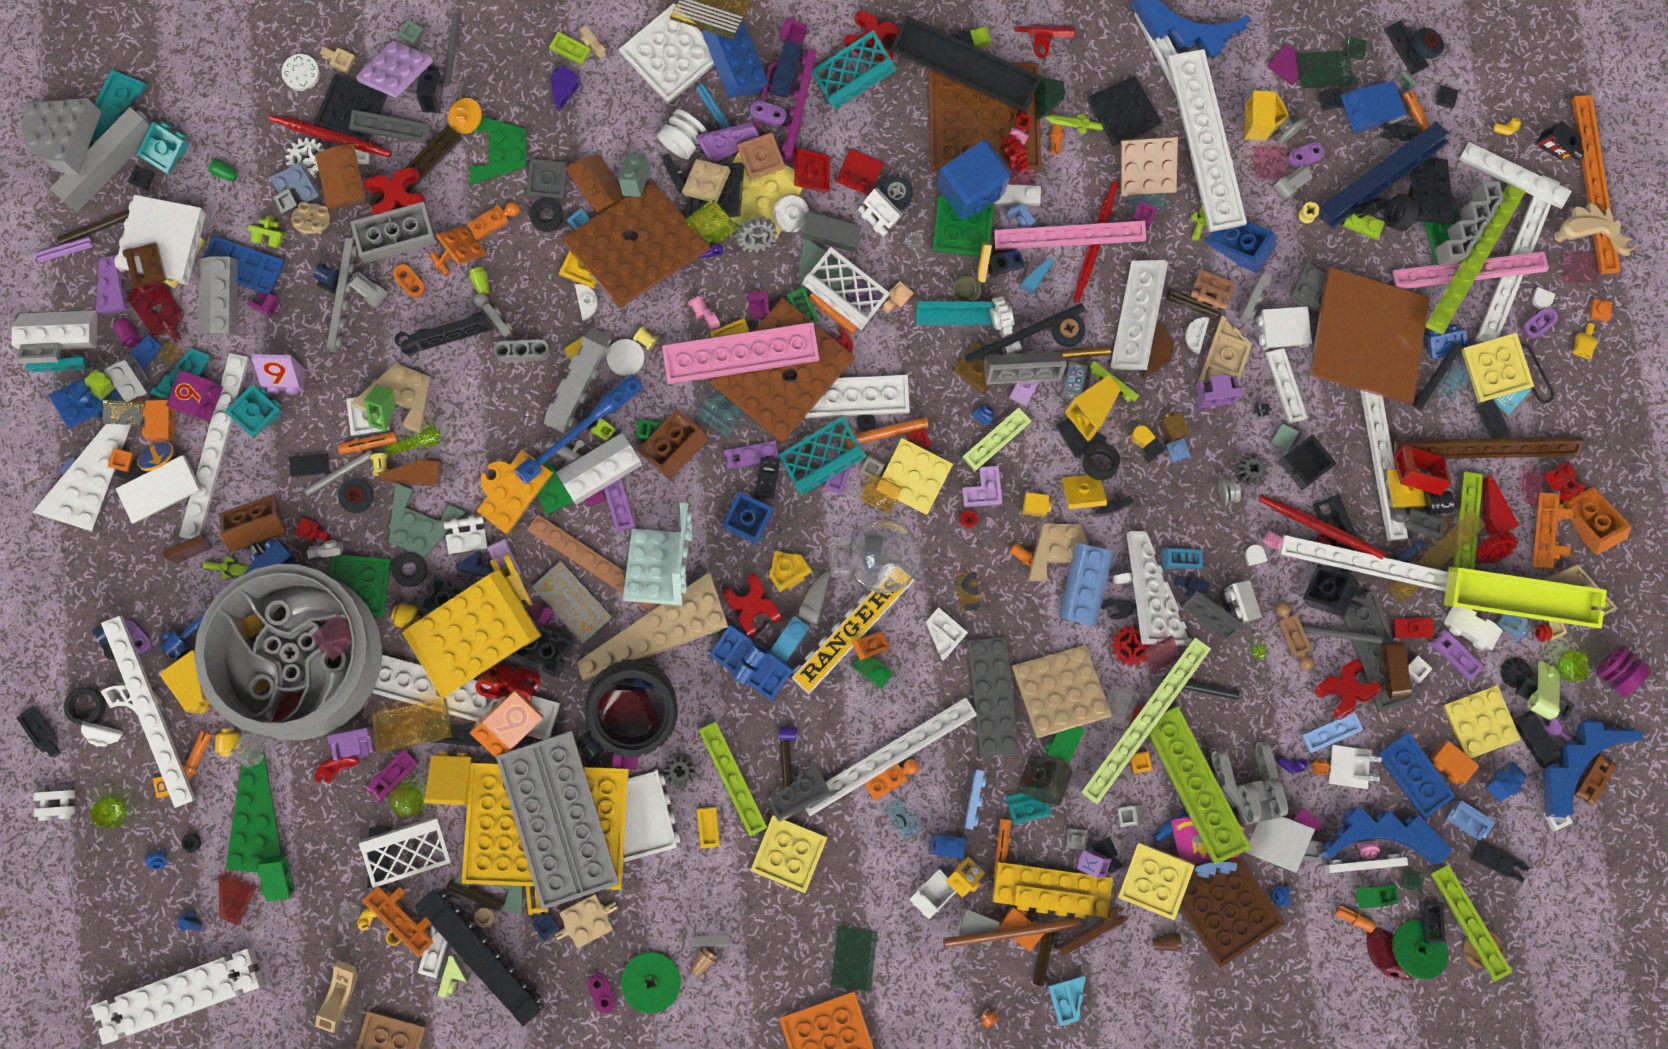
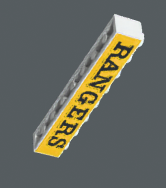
M898 565L894 568L890 566L883 574L886 577L881 582L877 580L871 587L873 591L868 596L864 594L857 603L860 605L855 610L851 608L844 616L846 620L842 624L838 622L831 630L833 634L829 638L825 636L818 644L820 648L816 652L812 650L806 656L807 662L803 666L798 665L794 669L792 680L808 695L853 648L852 643L861 639L914 582V579Z

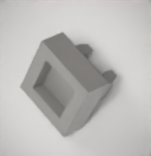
M1067 828L1065 848L1086 850L1088 830Z

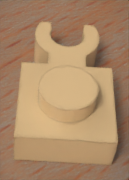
M586 25L580 29L581 43L588 46L592 51L594 50L601 59L606 55L604 52L606 49L597 41L595 35Z

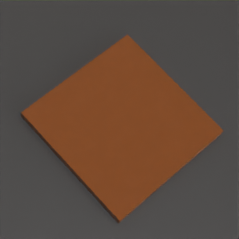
M1012 63L1039 76L1038 63ZM928 70L930 171H940L944 165L986 139L1008 169L1014 170V167H1009V164L1002 155L1003 144L1001 140L1002 137L1010 133L1012 127L1015 128L1014 124L1017 116L1023 113ZM1038 87L1035 96L1032 95L1033 100L1026 113L1032 120L1031 128L1025 132L1029 137L1023 145L1028 151L1029 170L1042 169ZM1021 120L1019 125L1026 127L1027 122Z
M1333 267L1327 268L1309 375L1409 405L1413 404L1430 297Z

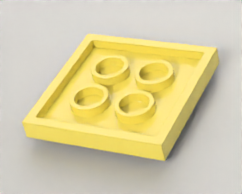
M1517 333L1461 349L1478 403L1534 387Z
M901 438L876 489L928 515L953 463Z
M1498 685L1443 705L1460 749L1469 758H1474L1521 740Z
M773 815L750 871L806 893L827 837L786 820L778 822L776 816Z
M1138 842L1118 898L1175 920L1195 864Z

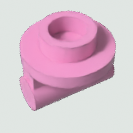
M1013 127L1009 133L1016 136L1017 140H1021L1023 145L1029 137L1028 134Z
M1377 840L1357 841V848L1360 851L1361 857L1373 859L1380 853Z

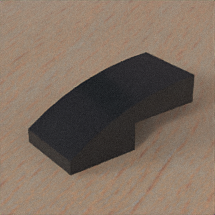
M761 457L754 497L774 499L780 459Z
M1130 495L1116 506L1109 500L1107 505L1101 506L1092 515L1093 517L1112 515L1127 508L1134 501Z

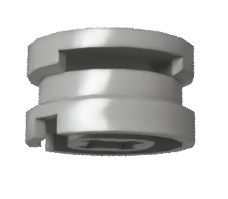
M1230 476L1229 479L1225 477L1220 478L1218 481L1219 495L1223 504H1229L1230 501L1234 503L1240 502L1241 490L1240 485L1236 483L1238 481L1236 476Z

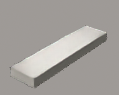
M1285 348L1267 352L1265 355L1288 424L1308 419Z
M451 897L449 901L452 904L457 903L460 905L461 899ZM432 926L429 938L434 943L423 953L418 973L438 978L448 942Z

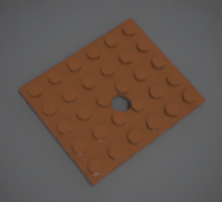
M653 180L645 184L641 197H625L562 237V242L619 309L710 249V245L691 223L685 219V216ZM630 230L637 233L638 238L635 241L625 240L623 237L624 233Z
M782 298L754 331L813 322ZM815 324L814 330L819 361L714 377L709 382L713 388L782 444L855 359L852 353ZM785 370H794L797 373V379L794 382H785L782 378Z

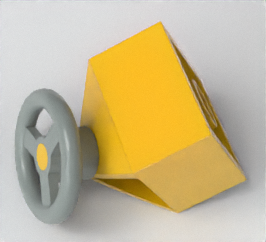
M1254 90L1245 104L1244 139L1267 140L1277 129H1280L1283 135L1278 139L1277 144L1283 145L1304 126L1307 118L1302 117L1294 123L1289 117L1283 101L1276 92Z

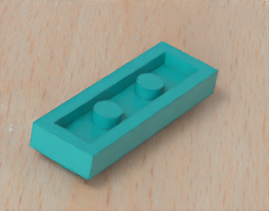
M72 355L71 358L60 356L58 362L25 364V368L32 373L90 369V361L82 355Z

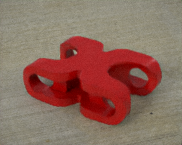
M859 10L856 12L854 20L857 25L864 28L865 32L859 36L846 35L843 45L848 47L872 30H874L883 45L886 40H895L901 27L888 21L878 26L877 18L874 15ZM872 37L866 41L865 47L874 49L875 39ZM884 47L887 54L893 61L892 52ZM858 49L852 50L856 53H860V50ZM876 53L874 60L881 63L886 58L884 54Z
M407 168L396 171L393 174L392 180H389L385 175L367 179L364 184L369 192L384 193L382 202L373 205L371 209L372 216L398 209L399 206L406 207L420 202H424L426 205V198L422 194H408L406 192L410 184L418 181L419 171L415 168Z
M755 573L748 575L751 591L747 596L738 597L730 588L722 590L730 608L735 612L742 611L739 616V623L751 638L756 635L752 622L757 614H767L774 623L781 621V616L774 603L769 599H762L764 587Z
M1355 659L1345 665L1341 670V678L1330 676L1321 682L1314 691L1320 698L1329 694H1336L1341 698L1342 702L1334 710V717L1337 720H1342L1355 711L1356 700L1361 703H1367L1378 695L1383 688L1378 681H1373L1367 685L1356 681L1355 676L1363 668V662L1360 659Z
M499 662L485 671V676L479 678L475 688L479 695L491 699L506 698L514 690H517L530 703L532 691L539 687L541 678L534 671L524 668L512 671L510 665ZM491 669L497 670L498 674L493 673ZM530 678L534 680L535 683H530L525 680ZM482 684L491 686V688L486 689L482 686Z

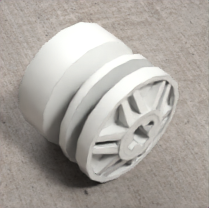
M677 109L673 116L669 118L670 125H664L657 134V137L674 154L683 159H689L696 150L694 143L699 144L696 135L707 133V131L696 118L683 110Z

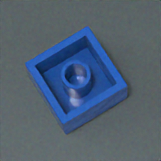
M738 492L722 525V529L758 546L774 513V508Z

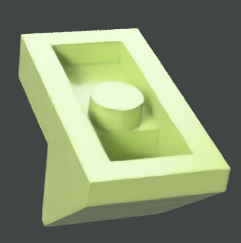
M455 955L448 957L438 996L444 998L448 997L449 994H453L456 985L453 979L469 981Z

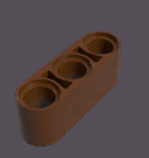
M1404 642L1382 643L1381 653L1389 699L1411 697V682Z

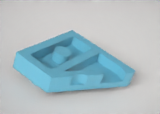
M1084 975L1047 986L1059 1026L1079 1021L1084 982L1086 980Z

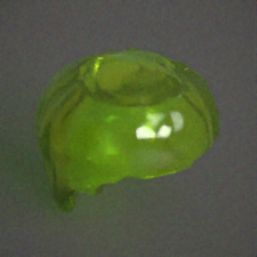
M1567 650L1560 655L1558 659V672L1565 682L1576 683L1588 678V660L1585 653Z
M404 783L393 790L388 803L394 814L409 818L419 813L422 809L424 798L419 788L415 785Z
M105 796L93 804L90 818L96 827L113 830L122 826L126 821L128 809L125 802L120 798Z

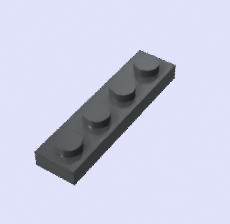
M352 110L349 130L423 144L426 141L428 128L426 123Z

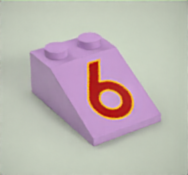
M252 354L251 358L260 385L267 390V393L277 394L279 391H286L288 394H298V391H304L305 368L291 355Z

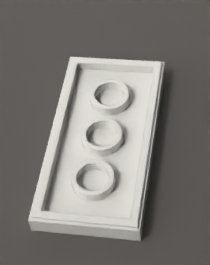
M182 455L160 468L116 488V491L131 523L134 524L201 491V487L186 456Z

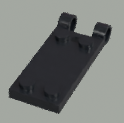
M478 312L472 314L470 318L429 330H417L412 335H408L406 332H399L395 336V343L405 355L412 356L416 352L491 331L493 327L486 313ZM407 336L408 339L404 340L400 345L398 343L399 338ZM411 345H414V348H413L412 351H410V352H405V351H404V349H407V348H409Z

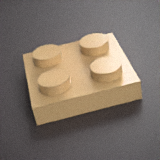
M696 159L682 193L685 196L717 203L731 170L727 166Z

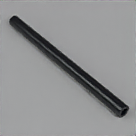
M1079 303L965 354V360L969 364L1084 312L1085 307L1082 303Z

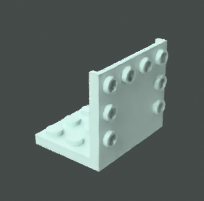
M680 503L681 532L632 529L623 601L682 605L683 593H686L687 589L686 565L688 547L693 535L692 511H688V503Z

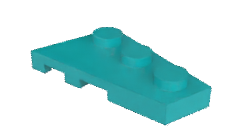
M191 349L176 364V367L170 374H166L162 379L163 381L156 388L154 387L150 393L168 400L179 370L202 377L211 357Z

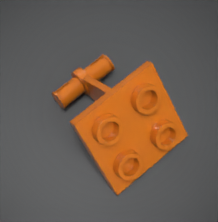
M463 225L438 233L436 237L446 248V251L441 258L436 252H432L429 257L435 263V268L439 269L447 277L451 271L445 264L451 257L459 265L483 257L487 253Z

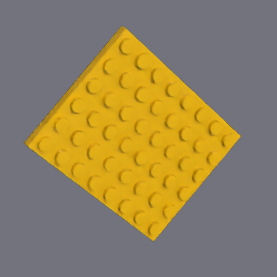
M470 763L462 884L534 886L499 765ZM584 767L620 883L607 889L622 890L629 769Z

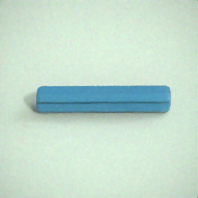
M704 83L698 85L696 90L720 129L731 127Z

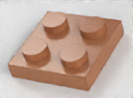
M773 133L737 144L750 181L785 169Z

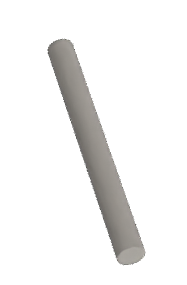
M371 450L367 451L304 489V492L307 496L313 494L369 460L373 452Z

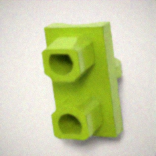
M267 215L266 219H259V224H263L264 227L248 225L247 231H251V242L262 244L264 235H268V246L279 248L282 239L287 238L288 232L272 229L273 227H279V222H274L272 215Z

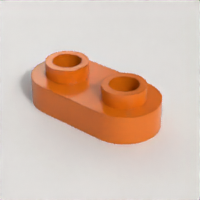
M405 264L398 265L393 271L394 279L411 298L422 297L425 293L423 282L409 266ZM403 273H407L405 278H401ZM414 287H419L417 292H413Z

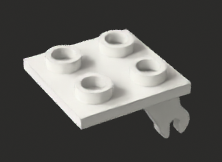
M1332 745L1328 784L1368 789L1369 781H1380V777L1369 776L1370 762H1381L1382 758L1371 756V750Z

